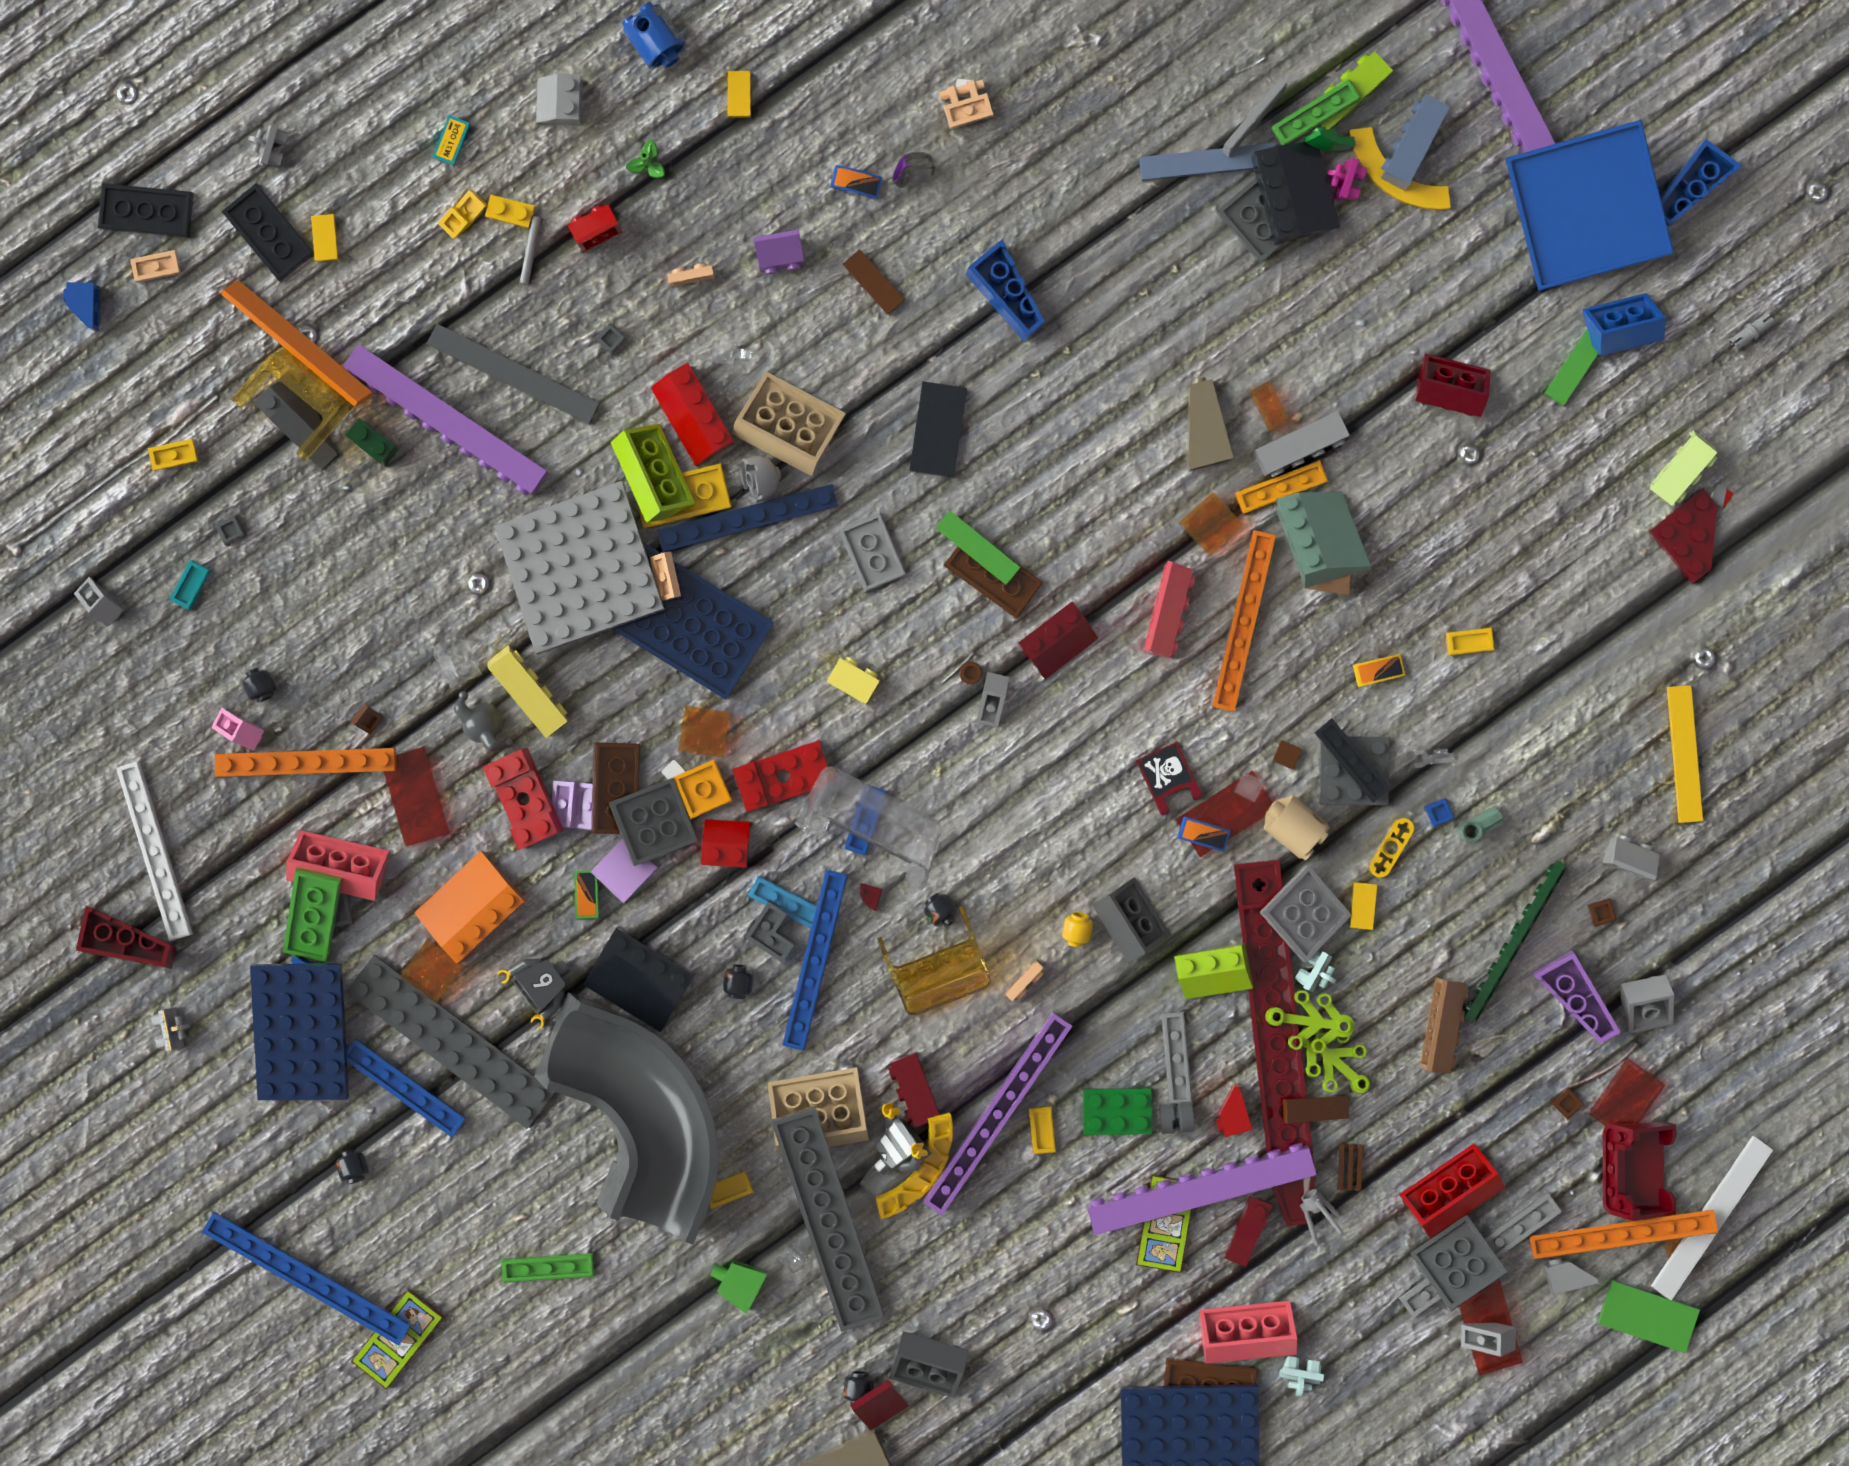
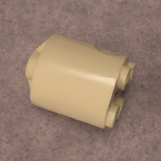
M1294 795L1274 801L1265 815L1264 830L1298 858H1302L1305 861L1313 853L1314 850L1312 848L1317 842L1321 844L1328 836L1327 831L1330 827L1324 819Z

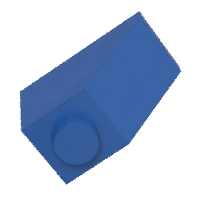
M66 282V289L63 290V300L66 302V306L89 329L99 332L100 286L95 283Z

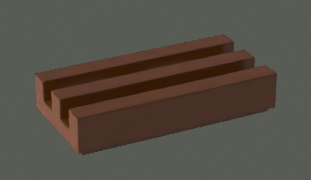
M1339 1143L1338 1190L1361 1191L1362 1144ZM1345 1149H1348L1347 1185L1343 1184ZM1354 1149H1357L1355 1185H1352Z

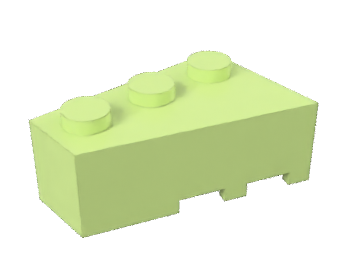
M1695 430L1690 433L1689 436L1691 438L1683 447H1679L1674 458L1665 465L1650 484V489L1671 506L1675 502L1680 503L1687 494L1685 490L1690 484L1694 486L1702 477L1700 472L1705 467L1710 468L1717 459L1715 456L1717 454L1715 446Z

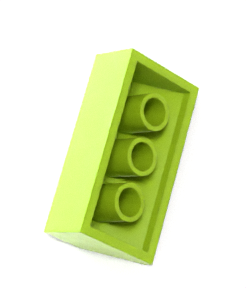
M660 424L624 430L611 442L646 523L664 520L695 505Z

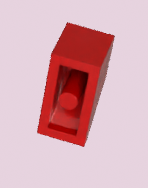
M1237 1083L1233 1084L1217 1113L1219 1119L1215 1120L1219 1133L1223 1132L1225 1137L1252 1130L1240 1086Z

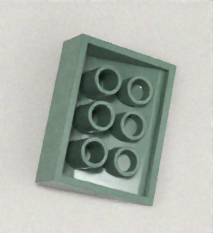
M1342 491L1303 492L1276 499L1277 514L1305 588L1371 569L1370 562Z

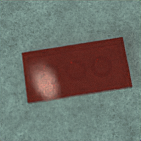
M421 747L397 754V771H384V775L405 847L450 834L426 748Z
M1250 771L1175 820L1180 827L1183 817H1188L1231 830L1229 840L1265 817L1266 811L1273 802L1254 772ZM1191 843L1199 857L1213 850Z
M1500 1279L1459 1306L1463 1324L1499 1323L1513 1327ZM1517 1339L1515 1350L1501 1357L1471 1349L1479 1376L1523 1363Z

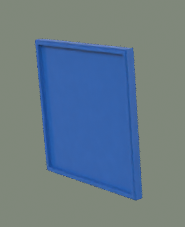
M1642 119L1505 158L1538 291L1674 254Z

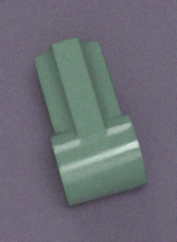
M1493 806L1471 820L1460 824L1457 829V835L1464 842L1477 841L1483 835L1504 823L1503 817L1499 810ZM1467 826H1471L1474 829V835L1471 838L1467 837L1465 833Z

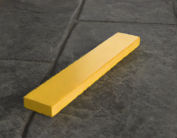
M1691 685L1667 687L1678 823L1703 821Z

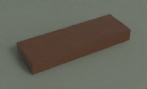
M860 249L843 263L846 270L887 316L905 301Z
M1347 1095L1283 1099L1284 1123L1349 1119V1098Z

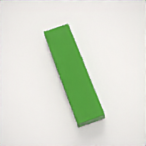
M1350 79L1273 125L1271 129L1281 145L1289 144L1353 105L1361 97Z
M1588 329L1585 330L1544 392V395L1561 406L1565 405L1598 355V352L1592 346Z
M950 510L935 527L936 530L1005 585L1020 569V566Z
M593 1253L504 1258L501 1260L503 1283L595 1276Z

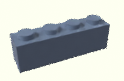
M1427 94L1422 100L1417 99L1411 110L1414 113L1412 119L1407 118L1401 129L1404 132L1402 138L1397 137L1391 148L1394 151L1392 157H1387L1381 167L1384 170L1381 176L1383 180L1404 191L1406 190L1450 108L1448 105Z

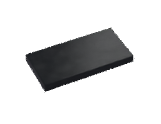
M102 183L97 228L99 230L189 238L194 193L190 191Z
M257 183L221 211L279 282L314 255L312 249Z
M922 381L909 472L954 478L967 388Z

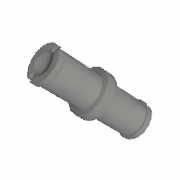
M1764 313L1753 323L1746 324L1744 326L1745 329L1729 339V343L1731 346L1735 345L1733 348L1738 351L1752 339L1756 340L1759 338V334L1774 325V319L1772 317L1769 319L1770 314Z

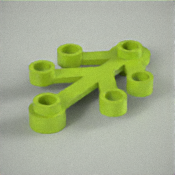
M1303 990L1297 991L1294 999L1302 1005L1310 1017L1287 1014L1277 1007L1268 1009L1265 1015L1266 1021L1273 1026H1279L1283 1022L1308 1026L1298 1035L1289 1038L1288 1045L1295 1050L1302 1048L1303 1042L1321 1028L1331 1029L1320 1039H1314L1311 1042V1049L1314 1052L1321 1053L1325 1050L1326 1045L1337 1036L1342 1038L1348 1037L1355 1028L1353 1019L1348 1015H1340L1331 1003L1330 995L1325 993L1318 995L1317 1004L1325 1008L1332 1020L1322 1018L1309 1000V994ZM1300 993L1305 994V1000L1302 1002L1298 999ZM1323 996H1326L1328 999L1325 1005L1320 1001ZM1276 1012L1280 1014L1278 1021L1273 1020V1014ZM1346 1022L1347 1028L1342 1031L1340 1024ZM1295 1038L1299 1040L1297 1047L1292 1045V1041ZM1319 1041L1321 1042L1322 1047L1321 1049L1316 1050L1314 1045L1316 1042Z
M1317 1031L1313 1034L1314 1039H1320L1326 1033ZM1337 1036L1332 1041H1337L1338 1043H1346L1350 1039V1036L1345 1037V1040L1343 1041L1340 1040L1339 1036ZM1307 1039L1303 1042V1047L1306 1048L1307 1052L1306 1074L1309 1077H1316L1321 1073V1068L1316 1064V1052L1311 1049V1042ZM1319 1041L1316 1042L1314 1045L1316 1050H1319L1322 1047V1044ZM1356 1045L1353 1048L1332 1049L1326 1046L1325 1050L1320 1053L1323 1056L1324 1082L1322 1087L1324 1091L1331 1093L1338 1088V1083L1334 1080V1066L1350 1080V1087L1353 1092L1357 1094L1367 1092L1370 1088L1369 1079L1364 1075H1357L1339 1058H1364L1367 1054L1366 1048L1363 1045ZM1357 1048H1361V1049H1362V1055H1361V1056H1358V1055L1356 1054V1049H1357ZM1311 1066L1316 1068V1074L1310 1072ZM1359 1080L1364 1081V1088L1358 1086ZM1329 1081L1333 1083L1332 1090H1329L1327 1088V1083Z

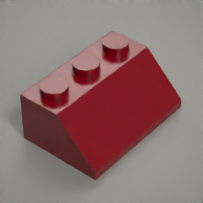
M1425 353L1416 386L1415 401L1424 405H1433L1445 410L1461 412L1468 416L1481 417L1489 398L1491 370Z
M1072 601L1018 642L1017 645L1044 680H1046L1099 638Z

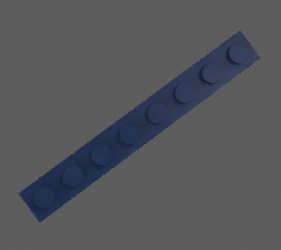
M833 484L659 529L657 533L662 552L664 553L838 507Z

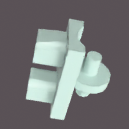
M1323 951L1322 953L1316 952L1307 961L1315 965L1312 972L1309 973L1300 969L1295 979L1304 985L1303 988L1312 993L1318 983L1322 988H1325L1328 981L1335 983L1336 979L1331 977L1335 968L1331 966L1327 968L1332 956Z
M1288 1356L1283 1368L1279 1371V1378L1297 1381H1289L1288 1388L1296 1389V1396H1302L1303 1390L1311 1392L1312 1385L1305 1384L1304 1382L1318 1385L1320 1382H1323L1324 1374H1321V1363L1319 1361L1308 1360L1306 1371L1298 1370L1299 1358Z

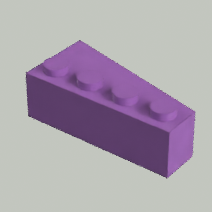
M1572 950L1532 972L1600 1044L1621 1033Z

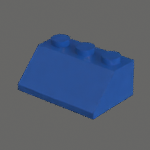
M1647 293L1583 309V316L1592 346L1600 356L1664 340L1666 317Z

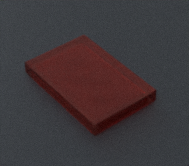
M1626 1058L1587 1114L1604 1126L1612 1123H1639L1666 1085Z

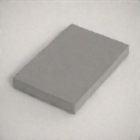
M880 512L838 529L864 592L906 576V572Z

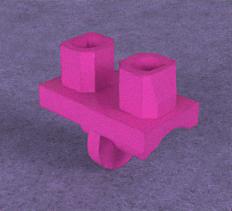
M1352 157L1351 160H1345L1344 165L1337 164L1335 171H1328L1327 177L1332 179L1330 186L1336 188L1334 200L1341 201L1346 199L1355 201L1358 199L1360 188L1351 184L1353 178L1359 181L1363 180L1367 172V168L1358 164L1359 159Z

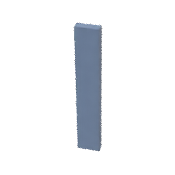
M1275 144L1239 146L1229 157L1222 153L1223 148L1139 157L1141 181L1254 169L1251 159L1254 152L1274 147Z

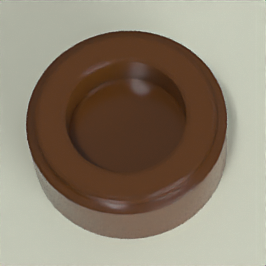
M966 662L962 665L960 678L964 683L972 685L980 681L982 669L979 664Z

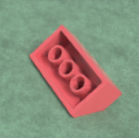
M1171 561L1164 565L1143 649L1144 653L1168 659L1171 658L1172 654L1176 655L1179 644L1178 641H1175L1177 632H1182L1184 620L1181 619L1182 611H1187L1190 598L1186 597L1188 588H1193L1195 576L1192 575L1193 569Z
M301 830L287 859L286 880L294 882L297 867L342 878L340 893L375 901L382 885L389 851Z
M1290 1301L1199 1310L1202 1345L1206 1364L1297 1355V1335Z

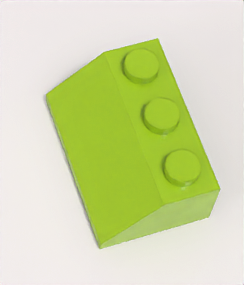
M1245 943L1182 953L1174 956L1178 980L1186 999L1253 989Z

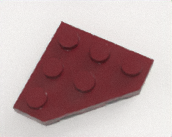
M1704 488L1698 490L1648 531L1691 584L1700 579L1712 567L1717 504Z

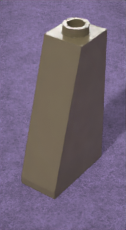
M1206 377L1193 380V384L1188 387V472L1231 461L1234 458L1213 380H1206Z
M875 1428L800 1462V1466H892Z

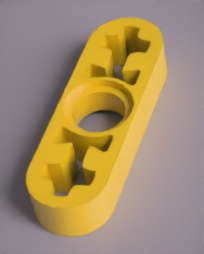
M1399 818L1392 824L1369 863V871L1373 876L1382 878L1391 871L1414 832V825L1409 819ZM1406 822V828L1409 830L1407 833L1403 832L1399 838L1403 839L1401 843L1398 839L1392 838L1391 835L1393 833L1397 836L1400 831L1397 827L1398 824ZM1389 841H1394L1397 844L1398 849L1394 854H1388L1385 850V845ZM1380 853L1385 857L1392 858L1391 862L1385 860L1383 864L1384 872H1375L1377 868L1374 864L1381 863L1383 857H1379Z

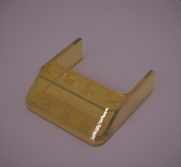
M281 347L266 358L231 400L242 409L271 374L322 415L323 418L322 423L296 452L306 462L354 406L286 348Z
M963 905L959 909L969 932V938L964 942L901 966H894L882 937L877 938L904 1008L910 1015H919L984 990L991 984L990 974Z

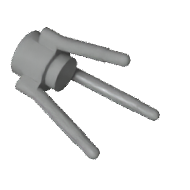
M1317 1189L1306 1192L1301 1198L1304 1203L1300 1204V1207L1304 1211L1314 1244L1318 1246L1319 1242L1309 1211L1313 1213L1322 1211L1340 1235L1343 1234V1231L1326 1210L1325 1206L1335 1216H1339V1212Z

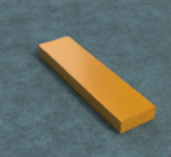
M1317 461L1236 492L1235 495L1242 513L1246 514L1275 503L1278 498L1301 493L1327 483L1328 479L1321 461Z

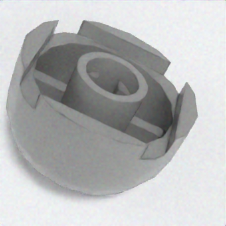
M763 456L742 459L745 464L740 465L741 479L744 489L746 490L749 487L752 494L748 495L749 499L752 502H759L770 498L776 492L779 480L781 479L779 468L775 467L772 461Z

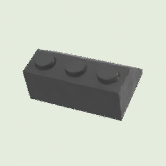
M1135 877L1092 904L1128 963L1146 954L1170 936L1169 931Z
M903 1331L889 1379L954 1398L964 1374L969 1350Z

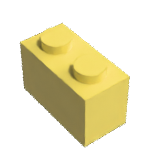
M848 657L845 660L840 658L827 683L867 705L880 680L876 679L878 674L868 668L862 671L857 668L859 663Z

